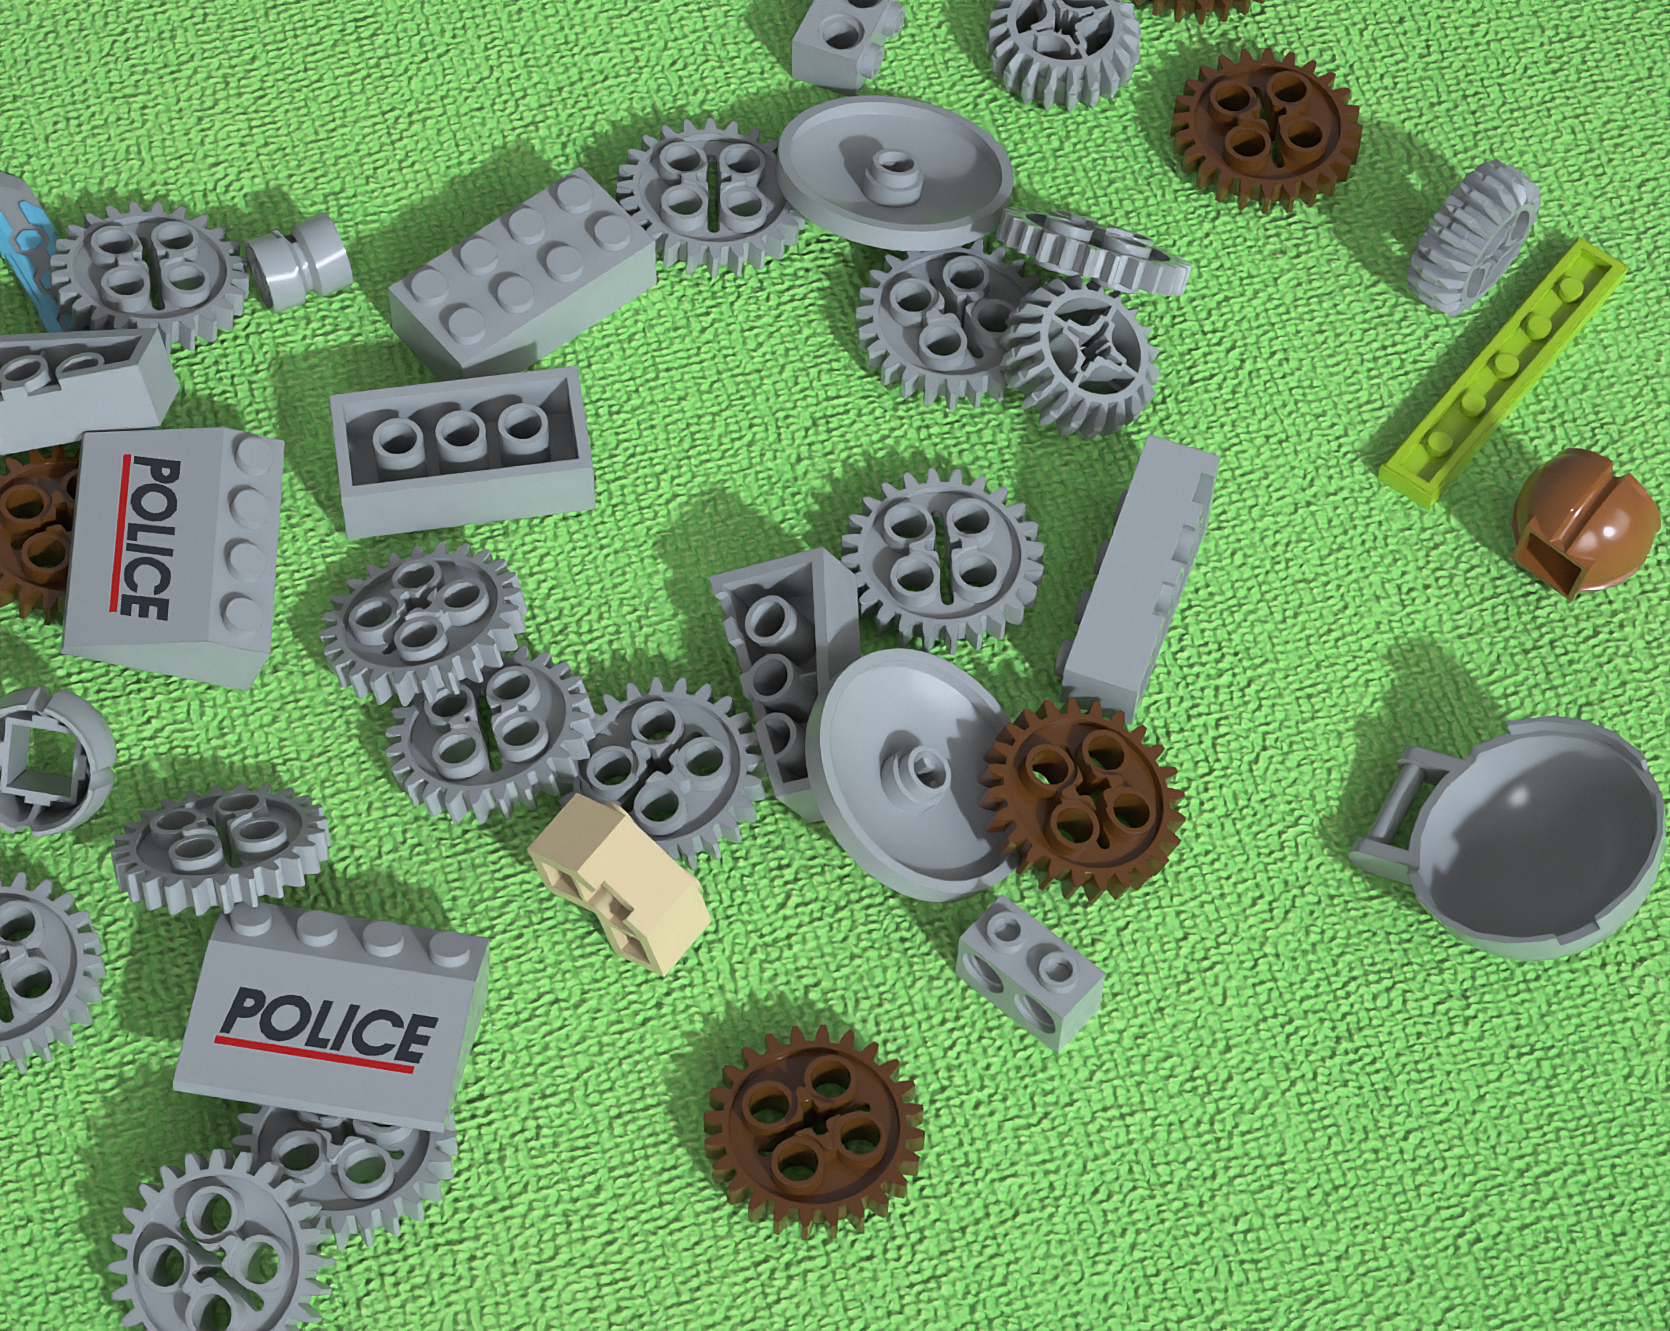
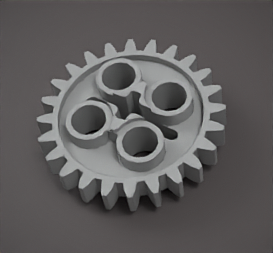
M713 118L707 119L704 130H696L688 119L683 121L682 133L677 134L668 126H661L660 141L644 135L642 137L641 150L631 148L628 150L627 164L619 166L615 201L655 240L656 252L660 250L664 252L663 266L666 268L673 265L679 259L686 261L685 270L688 275H692L698 265H706L711 278H716L720 266L728 265L731 272L737 277L741 276L742 263L747 261L756 269L762 270L764 269L765 254L780 260L783 258L784 244L791 246L797 244L798 230H804L806 218L788 202L777 183L775 164L779 140L775 139L762 145L759 143L760 129L755 128L743 136L738 134V123L732 121L725 131L717 130ZM708 162H713L716 165L717 173L715 205L718 214L716 233L708 230L707 222L709 190L706 181Z
M132 201L129 204V213L121 214L113 206L108 205L106 206V219L102 220L93 214L87 213L84 217V228L70 224L67 227V239L56 240V252L50 258L51 297L58 298L59 314H71V327L74 330L89 325L90 331L158 328L168 355H170L172 343L179 342L183 347L192 351L195 349V336L213 343L216 341L217 327L230 331L233 328V316L243 315L244 300L248 299L247 257L240 256L239 241H226L227 229L224 226L207 230L208 216L205 214L190 221L185 219L186 207L183 206L177 208L170 215L164 213L161 202H155L150 212H142L140 206L135 201ZM142 245L146 246L149 254L150 272L146 262L142 261ZM150 278L152 290L154 291V293H158V310H155L152 306L150 298Z
M1009 206L1008 209L1004 208L996 233L997 240L1004 242V245L1007 247L1018 249V253L1034 256L1033 262L1043 268L1072 277L1079 274V276L1091 278L1092 282L1129 294H1138L1139 289L1150 294L1157 292L1166 296H1171V294L1180 296L1184 293L1192 268L1189 265L1190 262L1182 260L1181 256L1167 253V249L1153 246L1154 240L1147 236L1117 227L1111 223L1108 224L1107 228L1100 225L1096 226L1097 219L1059 209H1050L1049 214L1038 209L1032 211L1023 207H1018L1017 209Z
M981 238L977 239L970 249L962 248L961 245L949 249L924 251L922 253L920 251H904V261L887 254L884 260V272L873 269L869 272V287L860 289L859 307L856 308L855 329L858 330V349L867 350L866 366L868 369L882 367L881 383L884 386L900 379L901 397L904 399L912 395L917 389L923 391L925 407H929L937 395L945 396L949 410H955L958 398L967 396L970 404L975 409L980 408L981 393L988 392L998 402L1003 401L1005 383L1009 384L1010 379L1014 376L1013 371L1000 366L1003 356L1008 352L999 343L1003 333L1008 329L1005 322L1009 318V314L1021 304V299L1033 289L1037 290L1040 288L1041 278L1039 275L1024 277L1025 260H1016L1007 265L1005 263L1006 248L1001 246L991 255L983 253L984 244Z
M929 468L927 483L918 484L909 472L904 473L903 489L900 491L889 483L883 482L881 484L880 501L865 496L862 499V515L851 514L849 517L848 534L842 535L841 556L843 557H841V563L856 575L859 618L865 619L877 614L876 634L880 636L895 627L899 630L898 646L903 648L913 636L922 638V650L927 653L933 648L935 640H944L949 654L955 655L958 639L966 638L976 651L980 650L982 632L987 631L994 638L1002 640L1005 633V620L1020 626L1023 623L1024 606L1034 607L1037 586L1042 585L1044 543L1036 542L1037 522H1024L1026 505L1021 502L1006 507L1008 489L1001 487L989 495L984 492L985 476L982 475L975 479L971 486L962 484L960 469L954 470L949 482H940L935 468ZM933 517H940L943 521L945 536L944 557L945 565L950 570L948 588L952 602L951 605H945L941 600L939 585L940 563L937 551H934L936 532ZM964 530H974V531H976V532H978V533H977V534H965V533H963V532H961V531H964ZM909 534L916 536V538L907 539L899 535ZM979 582L987 586L972 587L967 583ZM913 586L920 587L924 590L919 592L908 591L904 588Z
M440 542L432 554L424 555L420 545L414 546L409 559L402 560L397 554L391 553L388 558V567L381 569L375 565H367L366 570L369 578L365 581L348 579L346 584L350 595H335L331 598L335 611L322 615L326 629L319 632L324 647L322 650L332 674L337 675L342 688L352 685L356 697L360 699L373 691L377 704L381 705L396 693L402 706H407L415 693L423 692L428 703L434 702L437 690L446 687L454 695L460 694L459 681L466 677L474 682L481 683L484 680L480 668L484 665L501 668L504 664L499 651H514L518 648L514 634L526 632L523 616L528 614V609L516 572L509 571L504 558L493 561L489 549H484L473 556L468 543H464L453 554H450L445 542Z
M523 645L512 658H506L504 651H499L504 665L501 668L486 665L480 668L484 680L481 683L474 682L466 677L459 681L460 694L454 695L446 687L437 690L434 702L428 703L423 692L415 693L409 703L410 707L393 708L392 714L397 725L385 730L390 747L385 749V753L400 791L406 790L411 804L417 806L425 802L429 815L432 817L439 815L447 808L453 823H459L468 810L474 811L478 823L484 824L491 809L499 808L502 816L508 820L512 817L513 804L521 801L526 807L534 810L537 808L536 793L542 790L553 796L560 794L555 779L558 776L575 779L578 773L573 760L589 759L590 752L586 741L596 738V732L591 721L595 718V713L588 693H586L580 675L573 677L569 664L566 661L554 666L551 654L548 651H544L532 661L528 647ZM482 696H486L492 713V729L501 755L502 768L497 772L494 770V764L488 751L490 743L479 706V699Z
M659 677L653 678L650 692L643 695L640 694L632 682L628 683L626 689L627 700L621 703L607 693L603 695L607 712L602 716L595 713V718L591 720L596 732V738L586 741L590 757L589 759L573 760L578 776L575 779L560 776L555 779L560 796H563L558 800L561 810L576 793L601 804L605 801L613 802L629 813L633 822L673 860L682 858L691 871L697 870V852L704 849L710 856L718 860L721 858V853L717 841L721 837L736 843L742 840L736 821L755 823L757 820L755 807L751 801L765 799L766 793L763 781L760 778L768 775L764 757L760 755L762 751L756 732L751 733L753 729L747 712L736 714L732 697L727 695L714 703L711 685L707 683L694 696L690 695L686 679L682 677L679 678L672 692H664ZM661 731L672 732L664 739L649 740L655 733ZM713 766L719 768L711 775H695L696 772L705 767ZM618 775L628 776L620 784L605 785V782L612 777ZM660 812H675L668 820L661 822L651 821L652 817Z
M240 783L232 792H223L219 785L213 786L210 789L209 795L200 796L193 791H187L185 794L186 801L180 803L164 799L161 801L162 811L160 812L142 810L140 812L141 822H126L124 824L125 834L114 837L115 848L111 849L120 892H128L129 900L132 903L145 900L147 910L150 911L168 903L170 915H175L189 906L194 907L196 916H202L210 906H220L221 910L226 914L232 911L234 903L242 901L253 908L259 905L258 897L265 894L280 899L284 897L282 888L284 885L304 886V874H318L321 871L319 862L329 859L328 847L331 846L327 817L323 815L322 805H312L310 795L307 794L295 798L294 789L290 787L273 794L272 786L268 783L255 791H247L246 783Z
M19 872L10 887L3 886L0 878V972L14 1015L13 1020L9 1023L2 1022L0 1017V1073L3 1062L12 1060L15 1068L21 1075L27 1072V1055L35 1052L45 1062L50 1063L53 1061L49 1043L56 1039L71 1047L75 1044L69 1025L71 1022L80 1025H91L93 1020L85 1003L102 1001L103 994L100 984L96 980L106 976L103 958L98 956L103 952L98 932H91L94 928L88 911L76 912L77 907L70 892L55 899L52 883L48 879L40 883L33 892L30 891V886L24 872ZM18 931H32L27 938L21 941H7L12 934ZM34 987H49L45 994L37 998L28 999L22 997L28 990Z
M251 1103L253 1113L238 1115L237 1121L241 1135L232 1138L235 1159H237L241 1152L256 1153L259 1157V1169L266 1162H279L284 1165L279 1185L288 1179H302L306 1183L297 1202L298 1204L308 1201L320 1202L322 1208L309 1223L311 1228L331 1229L338 1251H344L350 1234L355 1233L360 1234L367 1247L373 1246L375 1239L374 1229L381 1226L393 1236L398 1237L401 1235L398 1218L403 1214L421 1222L424 1219L421 1198L435 1202L441 1201L443 1197L440 1180L453 1179L454 1170L451 1157L458 1155L453 1110H451L444 1133L394 1125L380 1127L385 1124ZM301 1166H310L309 1168L301 1171L294 1170L295 1168ZM367 1179H377L368 1184H358Z
M213 1149L209 1163L203 1154L190 1153L185 1155V1172L178 1166L163 1165L160 1167L165 1187L142 1183L138 1188L147 1206L144 1209L124 1207L122 1210L124 1216L135 1225L132 1234L121 1233L112 1236L113 1242L128 1250L127 1259L108 1264V1270L127 1276V1284L111 1294L112 1300H132L134 1308L121 1321L123 1327L145 1325L146 1331H218L213 1324L212 1312L214 1305L221 1297L226 1299L230 1305L232 1314L230 1324L225 1331H300L297 1327L299 1321L307 1323L320 1322L323 1317L309 1302L312 1296L331 1295L333 1289L316 1279L317 1270L336 1265L335 1258L317 1254L316 1245L333 1235L331 1229L311 1228L309 1223L320 1211L322 1205L320 1202L309 1201L298 1204L297 1199L306 1183L302 1179H288L279 1185L284 1165L279 1162H266L259 1169V1157L256 1153L241 1152L235 1163L231 1150ZM225 1197L231 1206L232 1215L227 1228L220 1232L213 1223L212 1213L217 1201ZM186 1219L188 1228L199 1241L190 1239L181 1230L180 1224L182 1220ZM271 1245L278 1254L279 1266L274 1278L267 1281L260 1273L259 1259L263 1250ZM177 1248L184 1259V1271L180 1279L173 1283L166 1272V1261L171 1251ZM213 1252H226L227 1256L221 1263L220 1259ZM223 1267L231 1277H218L217 1273ZM245 1288L255 1291L262 1298L264 1306L260 1311L257 1309L256 1302Z

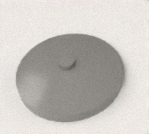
M866 95L829 100L806 109L793 118L783 130L779 140L775 164L777 183L783 195L805 218L842 238L872 247L899 251L949 249L973 242L985 236L999 225L1004 208L1008 209L1014 182L1012 164L1005 150L980 126L942 107L892 96Z
M895 648L872 652L859 658L837 673L821 690L813 704L806 729L805 755L809 782L815 801L828 828L842 848L863 870L885 886L903 895L923 901L947 903L971 898L994 886L1017 867L1022 857L1017 851L1005 855H999L997 852L1006 840L1004 832L992 833L985 831V825L996 811L978 807L979 799L989 788L978 783L977 779L988 765L983 759L984 755L996 741L995 738L1008 722L1012 723L995 698L978 681L956 665L938 656L914 649Z

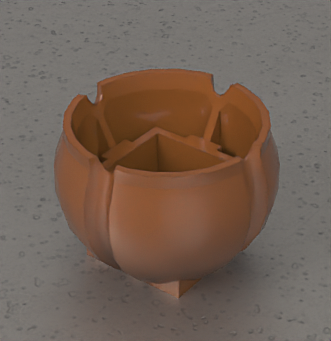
M1581 448L1562 450L1554 458L1539 465L1524 482L1518 495L1512 519L1516 548L1511 559L1570 602L1579 593H1595L1615 587L1633 576L1645 562L1647 555L1651 551L1656 534L1661 529L1660 513L1656 504L1638 480L1630 473L1620 477L1614 476L1612 473L1614 465L1612 460L1596 452Z

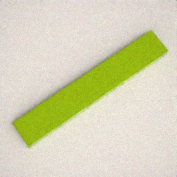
M1578 236L1381 465L1377 479L1429 511L1625 279L1629 266Z

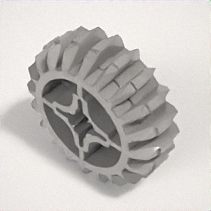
M998 0L994 5V11H991L990 17L987 19L985 53L987 54V60L991 61L990 67L993 71V77L1003 79L1006 93L1021 90L1024 105L1035 99L1042 100L1046 112L1054 103L1064 104L1069 113H1071L1078 102H1083L1089 108L1094 109L1099 101V96L1113 100L1115 93L1118 91V86H1127L1128 80L1132 77V71L1135 70V65L1139 62L1141 49L1139 46L1141 38L1139 21L1135 20L1133 4L1122 2V0Z
M1497 159L1490 162L1486 161L1478 165L1475 171L1467 173L1462 183L1453 187L1446 201L1440 203L1439 210L1428 221L1429 225L1425 233L1418 239V248L1412 254L1410 267L1407 270L1408 289L1419 296L1418 300L1437 312L1442 311L1450 317L1461 314L1465 309L1471 310L1474 303L1482 299L1496 284L1498 279L1504 273H1507L1508 266L1519 255L1518 251L1523 242L1529 238L1528 232L1536 222V212L1540 208V188L1531 182L1530 177L1511 164L1506 165Z
M1079 274L1072 278H1067L1065 281L1060 280L1058 277L1054 280H1049L1037 290L1033 289L1021 299V304L1009 314V318L1005 322L1008 329L1003 333V337L999 341L1008 350L1003 356L1000 366L1014 372V376L1010 379L1007 388L1021 389L1025 396L1021 409L1034 406L1040 412L1039 426L1056 421L1060 437L1067 434L1071 435L1076 431L1082 441L1087 438H1093L1097 434L1102 437L1112 435L1121 429L1123 425L1128 426L1140 416L1143 407L1149 404L1155 395L1152 385L1157 382V378L1161 374L1159 369L1152 364L1161 350L1146 342L1153 327L1140 326L1135 319L1139 307L1125 308L1121 304L1120 291L1110 292L1106 295L1102 285L1092 281L1085 285Z

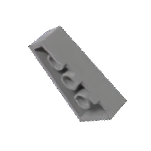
M138 328L0 335V456L81 441L86 432L134 431L160 426L180 387L159 329Z
M1148 434L1129 489H1124L1119 499L1113 519L1115 528L1111 539L1105 538L1098 552L1093 574L1097 575L1092 590L1085 588L1080 597L1074 617V624L1079 625L1075 640L1065 638L1057 656L1054 675L1063 677L1060 695L1061 703H1065L1069 697H1074L1079 708L1087 711L1094 701H1099L1102 708V716L1112 719L1121 710L1125 712L1124 723L1133 724L1208 528L1221 456Z
M819 547L709 576L714 596L721 601L726 619L722 623L728 642L735 647L742 670L739 679L744 696L751 701L757 724L754 725L775 797L810 823L822 821L824 818L815 801L806 766L805 739L808 719L814 702L827 682L844 668L861 658L856 575L824 547Z

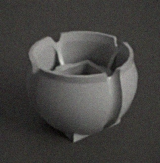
M29 686L16 689L0 697V827L2 829L15 833L17 831L23 832L29 826L32 829L33 837L68 832L85 823L105 803L114 785L115 773L109 766L117 761V747L112 730L102 713L89 701L72 691L63 689L51 695L46 686ZM30 727L76 735L72 777L26 770Z

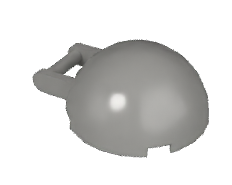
M1552 715L1505 721L1509 732L1474 746L1464 760L1416 746L1404 747L1397 760L1400 772L1367 835L1365 838H1357L1348 853V858L1354 865L1368 873L1412 885L1416 894L1415 897L1420 905L1456 939L1497 957L1525 962L1557 960L1584 952L1613 936L1635 916L1649 895L1666 850L1664 799L1662 791H1660L1657 782L1648 769L1646 758L1638 749L1616 732L1587 720ZM1422 784L1435 785V789L1420 809L1410 836L1408 851L1390 846Z

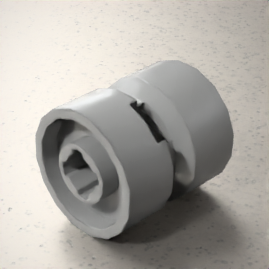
M325 212L292 223L290 235L283 236L275 229L244 242L245 254L254 282L266 307L272 314H277L305 303L308 291L312 290L322 297L353 284L352 270L345 247L333 221Z

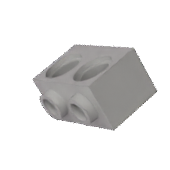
M813 0L792 39V78L849 97L857 96L866 78L872 80L876 78L884 57V44L888 37L896 38L905 18L906 6L900 4L899 0Z
M1003 894L959 938L955 975L1058 1054L1099 1011L1106 973Z

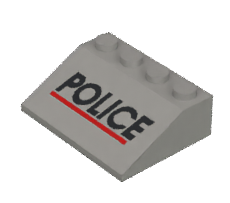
M226 427L84 433L80 446L60 653L248 691L271 652L285 441Z
M243 901L234 903L230 913L225 914L221 910L208 941L173 1078V1091L444 1133L488 999L490 938L462 934L456 931H442L397 924L391 921L345 916L321 910H307L268 904L261 901L254 908Z

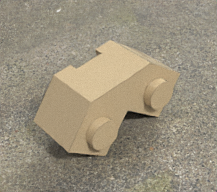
M576 793L527 849L548 891L596 913L616 955L662 977L668 974L712 921L701 895L702 886L696 877L674 861L633 822L625 810L613 802L605 801L601 804Z

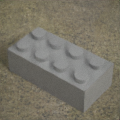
M580 166L389 286L388 295L393 332L441 382L522 372L657 284L655 240Z
M577 366L329 395L347 540L596 509L593 463Z

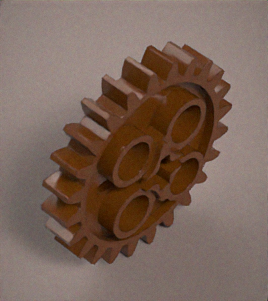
M1265 48L1261 60H1253L1251 54L1246 49H1241L1239 63L1234 64L1222 54L1218 58L1217 71L1206 65H1201L1199 67L1198 80L1186 79L1183 95H1177L1172 117L1170 136L1175 137L1173 154L1183 156L1181 169L1183 173L1198 171L1196 182L1198 189L1206 188L1212 184L1217 186L1215 197L1217 202L1233 194L1238 196L1237 208L1241 211L1248 205L1250 200L1258 201L1262 214H1267L1271 202L1276 201L1280 202L1282 208L1287 213H1292L1295 198L1299 197L1306 205L1313 207L1315 206L1317 190L1331 197L1334 195L1336 181L1347 182L1351 165H1356L1363 130V125L1357 123L1360 108L1358 105H1348L1351 92L1348 87L1333 90L1336 77L1334 72L1326 73L1320 77L1314 75L1317 61L1313 59L1301 68L1294 65L1295 54L1291 51L1280 62L1274 61L1270 48ZM1256 94L1260 97V100H1261V103H1262V106H1263V107H1262V113H1261L1262 119H1259V113H1260V106H1261V104H1260L1259 98L1257 99ZM1271 142H1274V144H1273V150H1272V158H1273L1274 164H1275V162H1276L1277 167H1275V166L1273 165V162H1272V159H1271V156H1270Z
M61 444L55 445L52 458L44 459L36 449L29 450V464L24 466L10 456L5 459L6 476L0 474V608L14 600L19 601V618L21 619L28 617L37 608L43 610L44 623L50 626L58 612L64 613L80 448L75 457H66ZM41 566H52L53 568H41Z
M1069 697L1059 711L1050 700H1045L1035 714L1028 708L1024 709L1013 724L1008 722L997 735L996 741L983 757L988 765L977 779L978 783L989 788L979 799L978 807L996 811L985 825V831L992 833L1004 832L1006 840L997 850L999 855L1017 851L1022 857L1016 868L1018 875L1026 873L1034 867L1040 871L1038 888L1044 890L1054 879L1061 881L1063 899L1067 900L1072 897L1080 886H1083L1085 895L1090 903H1095L1106 890L1114 900L1120 899L1130 886L1136 891L1140 890L1150 880L1152 875L1156 876L1169 862L1168 856L1181 841L1175 833L1186 822V816L1173 810L1184 799L1185 792L1167 787V784L1178 773L1176 767L1170 766L1159 767L1156 762L1165 750V747L1161 744L1146 748L1141 743L1147 730L1144 725L1135 728L1130 733L1123 729L1125 712L1121 710L1110 721L1103 719L1099 701H1094L1085 714H1081L1074 697ZM1091 758H1094L1098 762H1100L1104 769L1099 768L1097 765H1095L1092 762ZM1034 772H1038L1041 775H1043L1047 779L1049 784L1044 783L1040 779H1038ZM1115 814L1125 819L1130 827L1119 822ZM1058 829L1067 832L1074 842L1065 839Z
M820 1025L814 1041H805L799 1027L792 1026L790 1044L784 1046L780 1044L776 1037L768 1033L765 1035V1054L762 1056L746 1046L741 1049V1064L744 1071L729 1065H725L722 1068V1083L726 1088L716 1087L710 1089L709 1103L710 1107L715 1111L704 1113L703 1118L704 1132L712 1135L704 1140L705 1158L717 1160L712 1165V1179L714 1183L731 1181L727 1187V1202L730 1206L749 1198L748 1221L754 1223L765 1213L769 1212L773 1214V1234L779 1235L789 1221H794L799 1224L801 1239L806 1241L812 1232L814 1223H823L826 1233L832 1240L837 1238L839 1220L847 1219L858 1232L863 1231L865 1221L864 1210L867 1208L876 1215L885 1218L888 1215L889 1207L886 1193L897 1198H905L908 1181L903 1175H918L920 1157L914 1152L924 1150L925 1131L916 1128L923 1124V1105L910 1103L914 1099L915 1083L913 1080L896 1082L900 1070L899 1060L896 1058L879 1066L877 1064L879 1044L874 1041L861 1052L854 1050V1031L848 1030L843 1035L838 1044L829 1042V1033L826 1025ZM831 1083L843 1087L846 1092L836 1097H825L817 1093L815 1089L820 1085ZM866 1107L869 1109V1112L855 1111V1109ZM771 1109L782 1113L784 1118L776 1123L768 1124L761 1123L753 1115L761 1110ZM860 1139L872 1143L876 1149L861 1155L846 1150L844 1145L849 1141ZM764 1151L773 1153L768 1156H761L758 1152ZM797 1165L810 1169L814 1175L807 1180L793 1181L784 1177L782 1171Z

